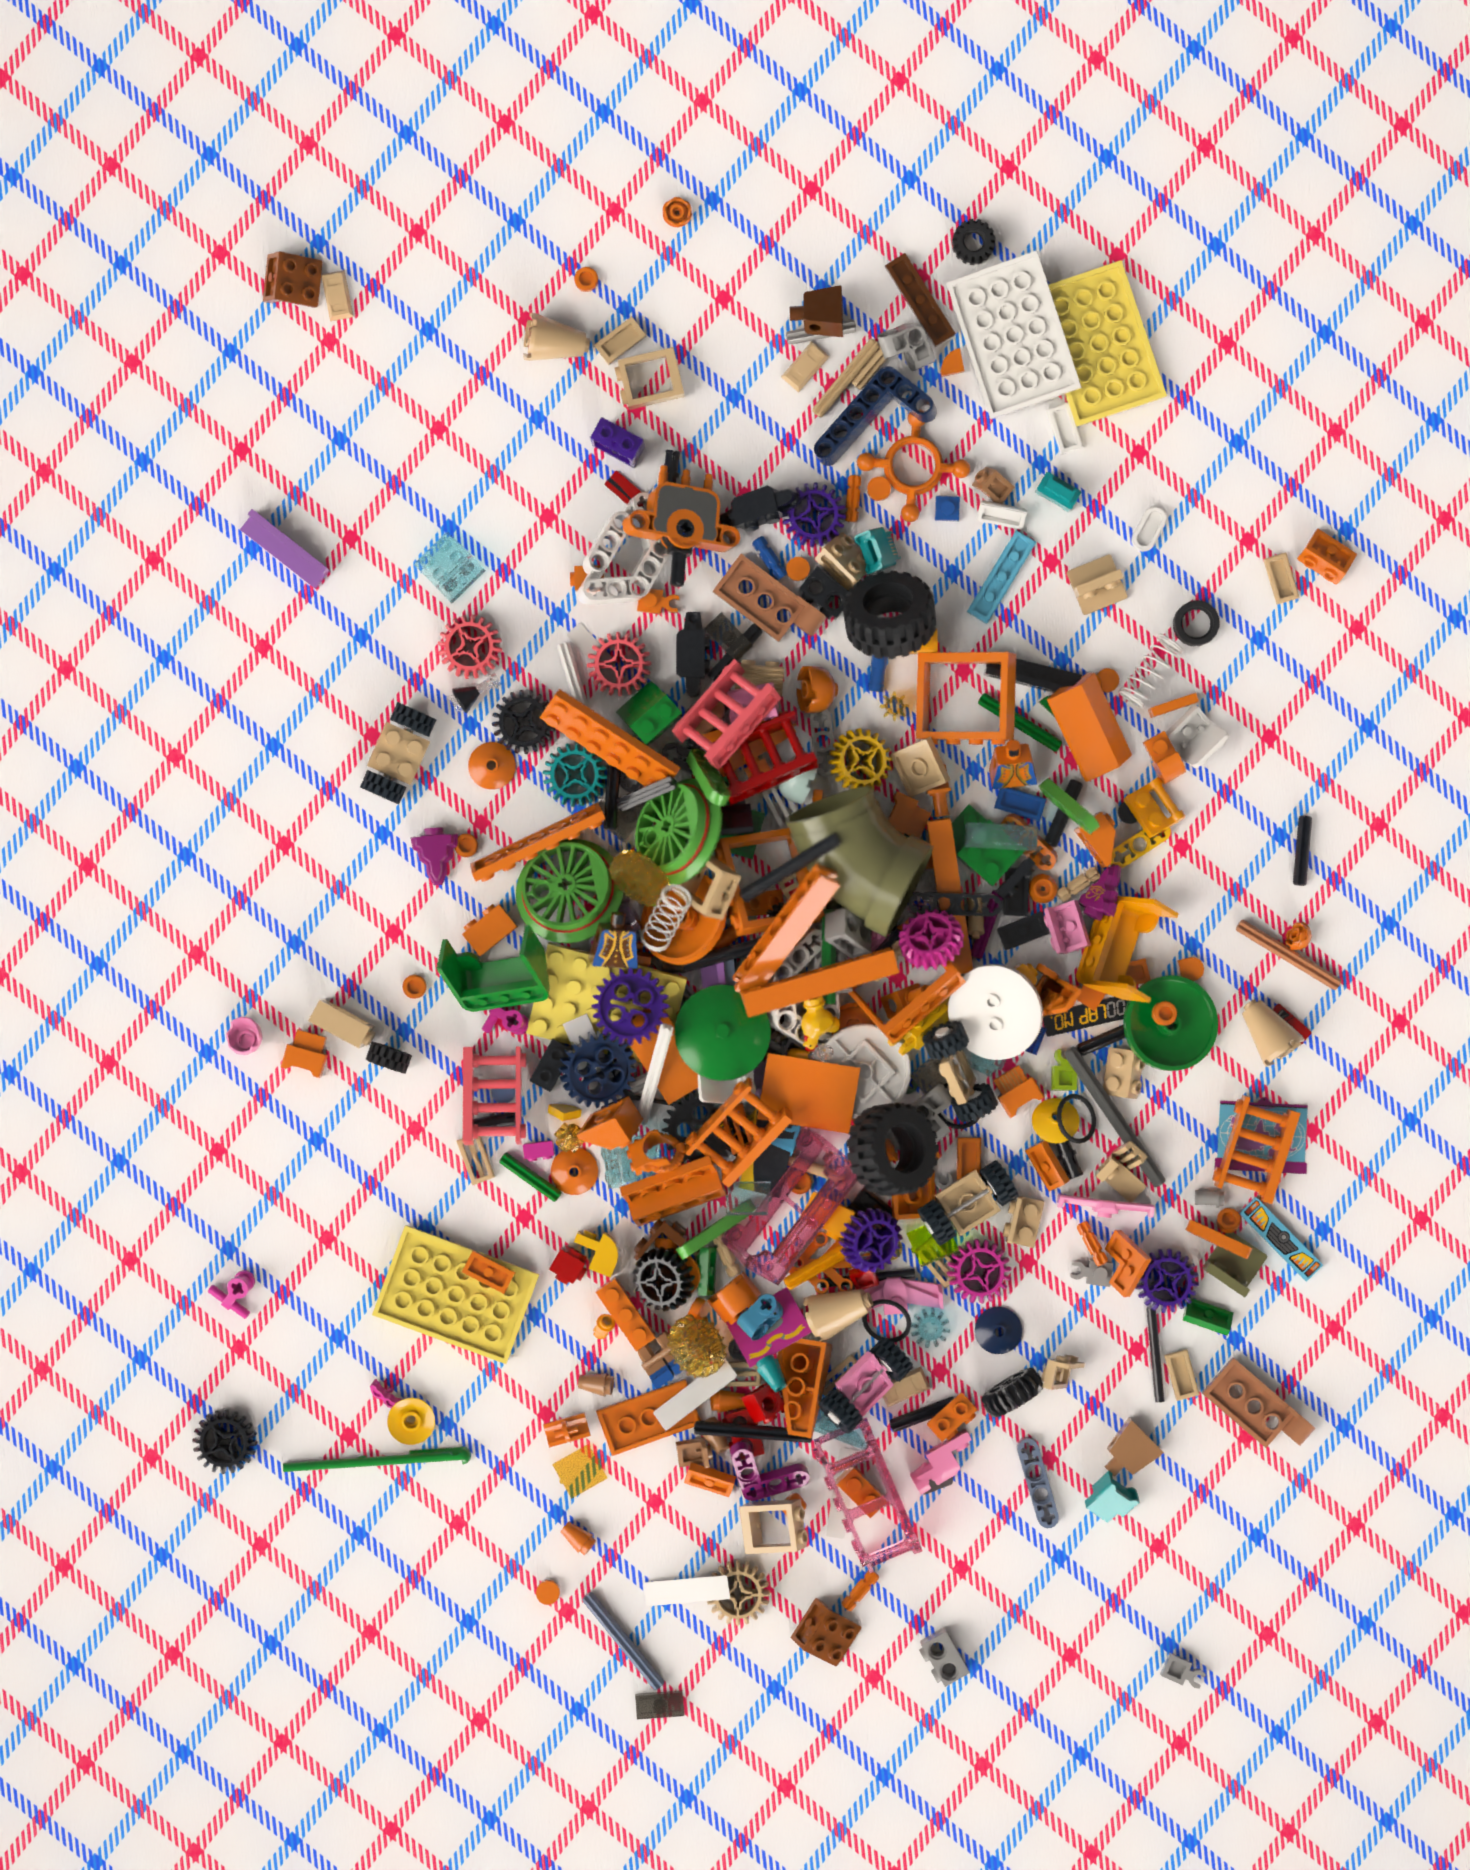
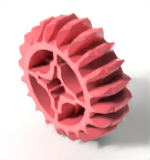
M462 615L463 623L459 624L458 620L454 618L453 623L456 625L454 628L449 624L445 625L446 629L450 631L449 634L440 633V636L446 638V641H438L439 646L445 647L444 650L438 651V654L440 656L447 655L441 662L443 664L451 662L447 668L449 672L453 671L456 667L455 675L457 677L461 675L462 671H465V679H469L470 672H473L474 678L478 679L479 670L484 675H487L488 673L485 669L487 665L492 670L495 668L491 663L492 659L497 662L500 661V658L494 655V653L502 652V648L495 647V644L502 643V639L493 638L499 632L497 629L489 631L493 626L491 622L483 626L485 622L484 617H481L478 623H476L475 615H471L470 622H467L466 616ZM477 628L485 634L481 637L471 638L464 629ZM458 633L461 638V645L455 652L451 653L452 640ZM464 637L471 643L476 642V645L473 647L476 657L469 650L467 652L464 651L467 647ZM489 641L488 655L482 661L479 649L485 642ZM470 656L476 665L464 666L455 660L459 657Z
M616 632L615 640H612L610 633L607 634L609 642L605 643L602 638L598 639L602 647L598 648L596 645H593L592 649L597 654H588V658L595 660L594 663H587L588 668H595V671H591L589 676H598L593 684L596 686L602 682L603 685L600 688L602 692L607 687H610V696L614 694V689H618L619 697L623 696L622 689H626L628 695H631V686H634L639 691L640 687L637 682L640 681L644 684L647 682L645 678L641 677L642 674L650 675L651 673L649 670L644 669V666L652 665L651 661H644V658L650 656V653H641V650L645 648V644L642 643L637 647L636 644L639 639L635 637L630 642L629 633L625 634L624 640L621 639L620 632ZM622 645L631 648L637 654L639 660L626 659L623 656ZM615 646L614 657L610 660L600 661L603 653L610 647ZM619 652L622 662L626 661V666H622V670H620V677L618 670H616L617 668L608 665L617 662ZM639 667L634 678L624 683L625 671ZM600 669L613 670L616 674V683L605 679Z

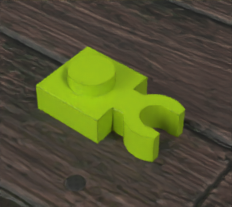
M1058 1049L1054 1053L1058 1066L1051 1067V1090L1077 1091V1074L1067 1059L1062 1057L1061 1049Z

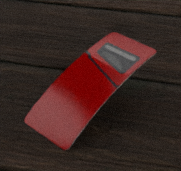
M1278 1003L1272 1009L1298 1031L1305 1040L1311 1035L1312 1032L1281 1004Z

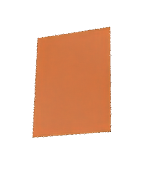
M768 1053L760 1099L774 1111H780L784 1106L792 1111L791 1125L848 1134L851 1126L860 1068ZM758 1110L757 1119L769 1121V1118Z

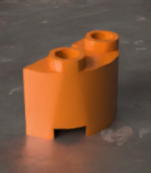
M743 1271L706 1301L724 1323L728 1321L732 1325L738 1320L741 1311L746 1307L749 1309L759 1299L758 1297L761 1292Z

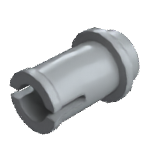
M1217 1189V1191L1195 1190V1205H1216V1208L1224 1206V1192L1220 1191V1189Z

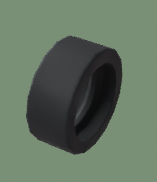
M1202 600L1190 601L1182 605L1173 619V630L1176 637L1182 643L1189 646H1202L1210 642L1217 635L1220 627V620L1216 609ZM1201 610L1208 615L1210 628L1204 636L1191 637L1184 631L1182 620L1187 612Z

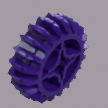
M814 482L813 490L809 489L808 483L804 484L805 492H802L799 487L795 488L796 493L801 495V500L806 498L807 510L800 513V515L794 516L795 506L787 510L789 519H785L782 522L783 525L791 524V527L786 532L787 534L793 531L796 532L792 538L794 541L801 536V545L804 546L806 539H808L812 548L815 544L814 540H818L819 546L822 547L824 545L823 538L830 542L832 540L831 533L834 536H839L840 533L835 527L843 529L844 524L839 522L838 519H846V514L839 513V511L845 509V505L837 506V503L842 500L841 496L833 499L832 496L835 494V490L832 489L827 494L825 492L827 490L826 484L822 486V490H817V482ZM813 496L825 499L831 507L817 506ZM811 504L816 512L819 511L821 513L817 517V526L812 518H808L811 512ZM834 514L831 526L822 532L820 521L824 517ZM796 523L811 524L815 534L803 531Z
M866 1208L865 1212L858 1210V1217L850 1216L852 1222L850 1224L844 1223L847 1229L840 1232L844 1239L839 1241L840 1245L843 1246L840 1251L845 1255V1260L855 1269H860L863 1272L868 1270L876 1272L877 1268L884 1270V1263L892 1264L891 1257H898L895 1251L902 1248L898 1241L903 1239L902 1235L899 1234L902 1229L897 1225V1220L891 1217V1214L887 1211L884 1212L879 1208L874 1210ZM882 1224L883 1228L873 1229L871 1225ZM869 1251L871 1255L860 1256L859 1253Z
M1171 1248L1167 1249L1166 1255H1164L1162 1249H1158V1257H1155L1150 1252L1149 1257L1152 1260L1140 1279L1141 1283H1138L1135 1287L1138 1290L1143 1289V1291L1139 1292L1138 1297L1144 1298L1147 1296L1144 1300L1146 1306L1153 1301L1152 1310L1154 1311L1158 1309L1159 1305H1161L1162 1313H1166L1167 1306H1169L1172 1313L1175 1312V1304L1180 1309H1184L1181 1301L1185 1300L1187 1303H1191L1192 1300L1187 1295L1189 1293L1192 1295L1197 1294L1196 1291L1191 1289V1286H1199V1282L1192 1281V1278L1199 1276L1198 1273L1190 1272V1270L1194 1269L1195 1264L1190 1263L1186 1265L1189 1257L1184 1256L1180 1260L1181 1252L1178 1250L1172 1256ZM1167 1261L1174 1262L1180 1265L1181 1268L1168 1272L1161 1263ZM1155 1267L1157 1278L1148 1287L1149 1273ZM1162 1273L1167 1277L1172 1276L1169 1280L1172 1290L1165 1284L1161 1285L1164 1281ZM1185 1275L1184 1287L1178 1294L1176 1283L1182 1278L1181 1276ZM1167 1290L1172 1298L1166 1300L1154 1297L1152 1293Z

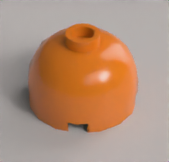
M803 666L800 669L797 681H801V690L796 688L799 709L805 711L804 713L825 711L833 703L834 697L838 695V684L834 682L829 671L822 667Z

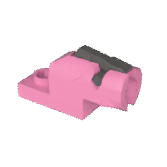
M966 1428L958 1432L949 1441L946 1439L927 1450L925 1455L929 1463L926 1464L924 1462L914 1472L910 1473V1477L921 1495H926L953 1484V1476L960 1470V1465L952 1451L955 1449L957 1452L962 1451L969 1446L968 1442L972 1440Z

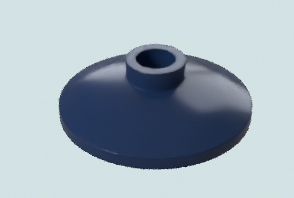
M992 1307L985 1310L978 1317L975 1324V1337L979 1345L987 1352L1005 1354L1013 1350L1020 1342L1022 1325L1018 1316L1010 1309ZM998 1327L1004 1330L1000 1336L995 1334V1329Z

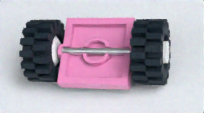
M883 1337L835 1384L840 1393L832 1389L818 1405L821 1407L820 1409L824 1412V1415L837 1428L850 1434L863 1420L862 1417L894 1385L888 1376L900 1382L913 1369L912 1362H910L909 1357L905 1356V1352L900 1350L899 1346H895L894 1342Z

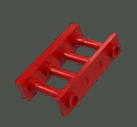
M795 710L781 712L775 719L758 725L739 747L752 774L750 779L743 782L738 781L729 759L722 766L730 784L728 786L731 793L728 799L730 805L782 784L799 774L819 768L814 751L811 753L804 752L792 726L798 722ZM781 729H784L796 755L794 760L787 763L782 761L770 735ZM762 738L774 765L773 769L766 772L760 771L748 743Z

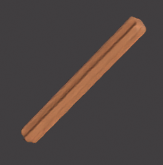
M1241 920L1236 927L1237 932L1329 988L1336 990L1340 986L1342 980L1296 951L1289 949L1288 946L1247 921Z

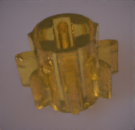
M893 691L891 698L883 696L886 703L880 705L879 708L885 709L884 718L891 715L892 720L896 721L897 715L900 714L901 717L906 716L902 711L903 708L909 707L908 704H903L902 700L905 698V695L899 698L896 697V692ZM892 700H896V704L901 706V708L896 710V713L892 712V708H888Z
M564 1122L554 1133V1136L557 1137L556 1144L558 1148L565 1152L571 1150L575 1153L585 1142L579 1140L576 1136L581 1128L574 1123L567 1125Z

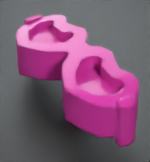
M377 1379L371 1383L370 1390L373 1396L377 1399H382L388 1408H392L395 1403L402 1400L391 1394L392 1387L386 1390Z

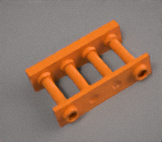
M750 1077L744 1082H738L732 1091L733 1094L696 1133L693 1131L685 1140V1153L690 1156L697 1149L705 1156L709 1155L712 1162L722 1169V1183L728 1188L792 1122V1111L786 1106L780 1111H774L751 1092L752 1079ZM743 1098L769 1118V1123L764 1128L757 1127L735 1109ZM727 1115L753 1135V1141L750 1145H743L719 1125ZM711 1132L737 1151L738 1156L733 1161L725 1160L703 1142Z
M1242 1095V1098L1236 1101L1234 1107L1236 1117L1220 1168H1215L1212 1180L1215 1181L1214 1186L1222 1189L1224 1182L1256 1191L1260 1195L1259 1200L1272 1204L1301 1113L1287 1109V1112L1281 1115L1249 1105L1250 1097ZM1245 1114L1278 1123L1282 1127L1280 1135L1272 1137L1243 1128L1242 1124ZM1238 1136L1272 1146V1149L1275 1150L1272 1159L1266 1160L1234 1150ZM1231 1159L1265 1169V1172H1267L1265 1182L1261 1181L1259 1183L1227 1173Z

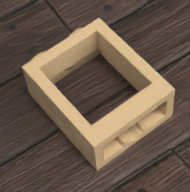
M674 347L619 359V367L614 368L617 381H622L624 390L620 391L623 405L628 404L629 410L685 397ZM666 357L673 390L633 399L625 367Z
M712 855L704 868L696 876L679 885L689 891L692 897V907L704 916L723 920L742 876ZM708 867L716 875L703 901L695 894ZM675 888L676 890L680 891V892L686 897V899H687V901H688V903H689V898H688L687 894H686L684 891H682V890H680V889H678V888ZM674 891L676 895H678L685 901L684 897L680 893Z
M326 999L318 1001L308 1020L357 1048L370 1045L376 1034L373 1032L374 1025Z
M801 1499L748 1502L739 1507L745 1554L798 1552L807 1547L808 1534L804 1528L803 1519L805 1511L801 1505ZM786 1510L791 1543L763 1544L759 1512Z

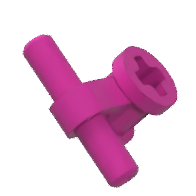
M505 1007L490 1009V1015L481 1028L484 1032L490 1033L498 1018H500L506 1030L516 1035H523L528 1029L529 1019L516 1010L505 1011ZM515 1020L519 1021L517 1026L513 1024Z
M241 1270L229 1281L227 1285L228 1295L215 1285L210 1286L208 1293L222 1302L221 1305L227 1310L231 1309L246 1319L250 1311L236 1300L245 1297L254 1287L255 1277L251 1272Z

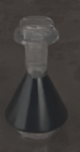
M495 672L492 674L488 673L489 678L476 686L452 688L453 694L448 697L457 713L462 710L468 713L479 695L493 686L497 690L499 689L498 686L501 685V682Z

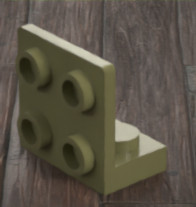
M1234 1232L1225 1233L1226 1236L1252 1248L1248 1260L1216 1246L1202 1269L1245 1298L1250 1291L1247 1288L1267 1259V1255Z

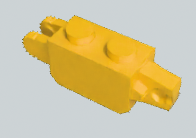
M950 996L894 1044L896 1045L902 1039L905 1040L899 1047L898 1053L904 1056L913 1048L916 1050L924 1046L922 1039L924 1035H927L926 1032L932 1031L933 1027L937 1028L939 1024L943 1023L944 1025L949 1021L948 1003ZM888 1040L887 1043L893 1047L894 1045Z

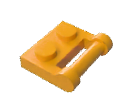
M1160 777L1155 778L1123 799L1149 838L1154 837L1186 817L1182 810L1179 811L1162 786L1163 782ZM1150 792H1156L1171 814V817L1167 819Z

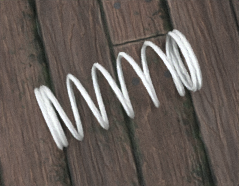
M1158 634L1157 639L1165 648L1158 645H1150V650L1158 659L1148 655L1142 656L1143 661L1150 669L1142 666L1135 667L1136 672L1143 680L1129 676L1128 681L1135 690L1121 687L1118 691L1122 697L1141 709L1145 706L1144 702L1129 691L1146 700H1149V698L1131 682L1130 678L1138 680L1155 690L1157 688L1143 677L1137 668L1149 671L1164 679L1161 674L1148 664L1145 657L1153 659L1171 669V666L1161 659L1152 647L1162 649L1176 658H1179V656L1174 652L1182 654L1184 651L1179 644L1163 634Z
M676 884L667 885L663 889L661 898L658 899L653 913L649 916V921L645 924V928L640 934L643 945L648 949L661 952L668 948L672 937H674L680 922L684 918V914L691 905L692 897L688 890ZM672 887L684 891L689 898V903L686 897L680 891L672 889ZM673 890L680 893L686 901V906L682 907L674 898L665 896V892ZM666 898L674 900L680 907L670 904ZM660 900H663L666 905H659ZM660 906L670 908L676 915L665 913ZM656 908H659L662 913H655ZM675 910H682V913L678 915ZM656 914L664 915L672 923L661 921ZM654 915L658 921H651L652 916ZM669 916L677 917L678 921L673 922ZM651 922L660 923L668 931H664L662 928L653 926ZM666 925H673L674 929L669 930ZM655 929L662 932L666 939L655 938L647 930ZM646 931L651 938L658 941L667 940V944L662 947L651 946L645 942L643 933Z

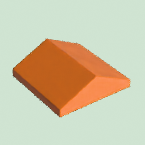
M935 1171L931 1178H927L929 1180L924 1187L919 1188L918 1191L891 1196L892 1217L896 1220L920 1218L917 1209L931 1200H935Z

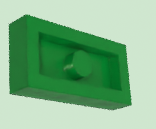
M702 1247L697 1254V1265L700 1270V1281L697 1288L699 1296L715 1294L717 1247Z
M1189 1297L1192 1302H1186L1182 1320L1228 1336L1234 1312Z

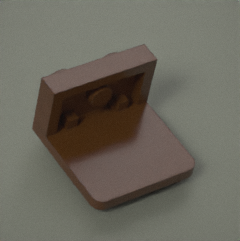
M667 1217L663 1221L658 1219L650 1228L649 1233L651 1235L649 1238L643 1237L634 1247L636 1252L634 1259L638 1261L662 1232L681 1247L687 1240L688 1235L685 1234L687 1229L678 1221L672 1223Z

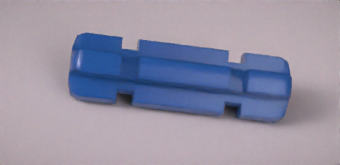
M763 536L758 537L752 542L753 547L756 551H760L759 556L767 568L773 571L771 574L774 579H782L787 575L783 565H779L781 562L772 548L767 547L768 542Z

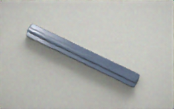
M589 1592L582 1599L583 1603L654 1690L659 1689L664 1684L663 1678L594 1593Z

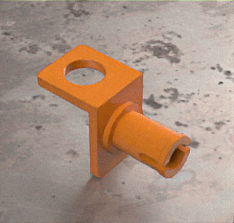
M949 782L926 791V794L932 796L935 817L950 815L946 796L948 791H952L951 787H949Z
M919 983L881 997L880 1000L887 1018L892 1019L929 986H920ZM890 999L896 1004L895 1012L889 1007Z

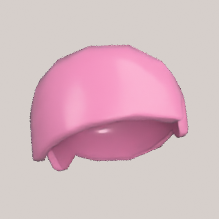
M243 1016L233 1019L230 1029L226 1033L229 1048L240 1055H249L255 1052L260 1047L263 1039L260 1026L251 1018Z

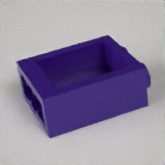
M603 417L600 418L590 436L593 447L632 468L635 467L645 449L644 439Z

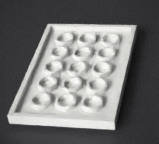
M1037 250L946 283L991 420L1082 388Z

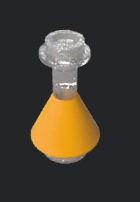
M823 1043L814 1052L792 1048L788 1051L787 1056L814 1061L821 1060L826 1063L831 1060L834 1053L830 1045Z

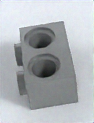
M839 908L834 912L825 914V940L850 958L871 953L872 930L864 927L865 922L846 908Z
M945 1627L920 1641L922 1648L919 1651L925 1662L930 1660L934 1669L931 1672L937 1683L942 1681L946 1687L970 1673ZM941 1643L943 1649L939 1653H934L930 1650L932 1644ZM951 1663L955 1666V1669L952 1673H944L942 1671L943 1666Z

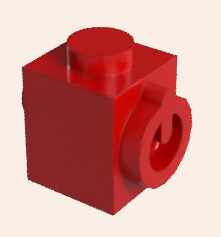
M569 1245L566 1248L561 1247L548 1270L557 1274L555 1278L566 1285L568 1282L574 1284L576 1279L581 1281L587 1271V1268L584 1267L587 1256Z

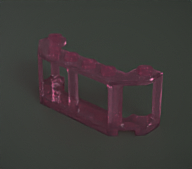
M866 1417L853 1429L861 1428L867 1444L864 1450L829 1463L821 1444L846 1434L840 1429L814 1439L816 1447L812 1450L817 1462L822 1461L827 1473V1476L823 1478L828 1490L833 1489L836 1497L833 1498L837 1511H843L845 1519H842L845 1530L847 1533L852 1532L854 1540L851 1543L854 1551L858 1555L862 1567L867 1566L869 1572L872 1573L874 1572L873 1567L877 1564L908 1551H913L915 1555L923 1550ZM867 1460H873L886 1488V1494L853 1509H847L834 1475ZM887 1505L893 1506L905 1533V1539L872 1554H867L853 1521Z

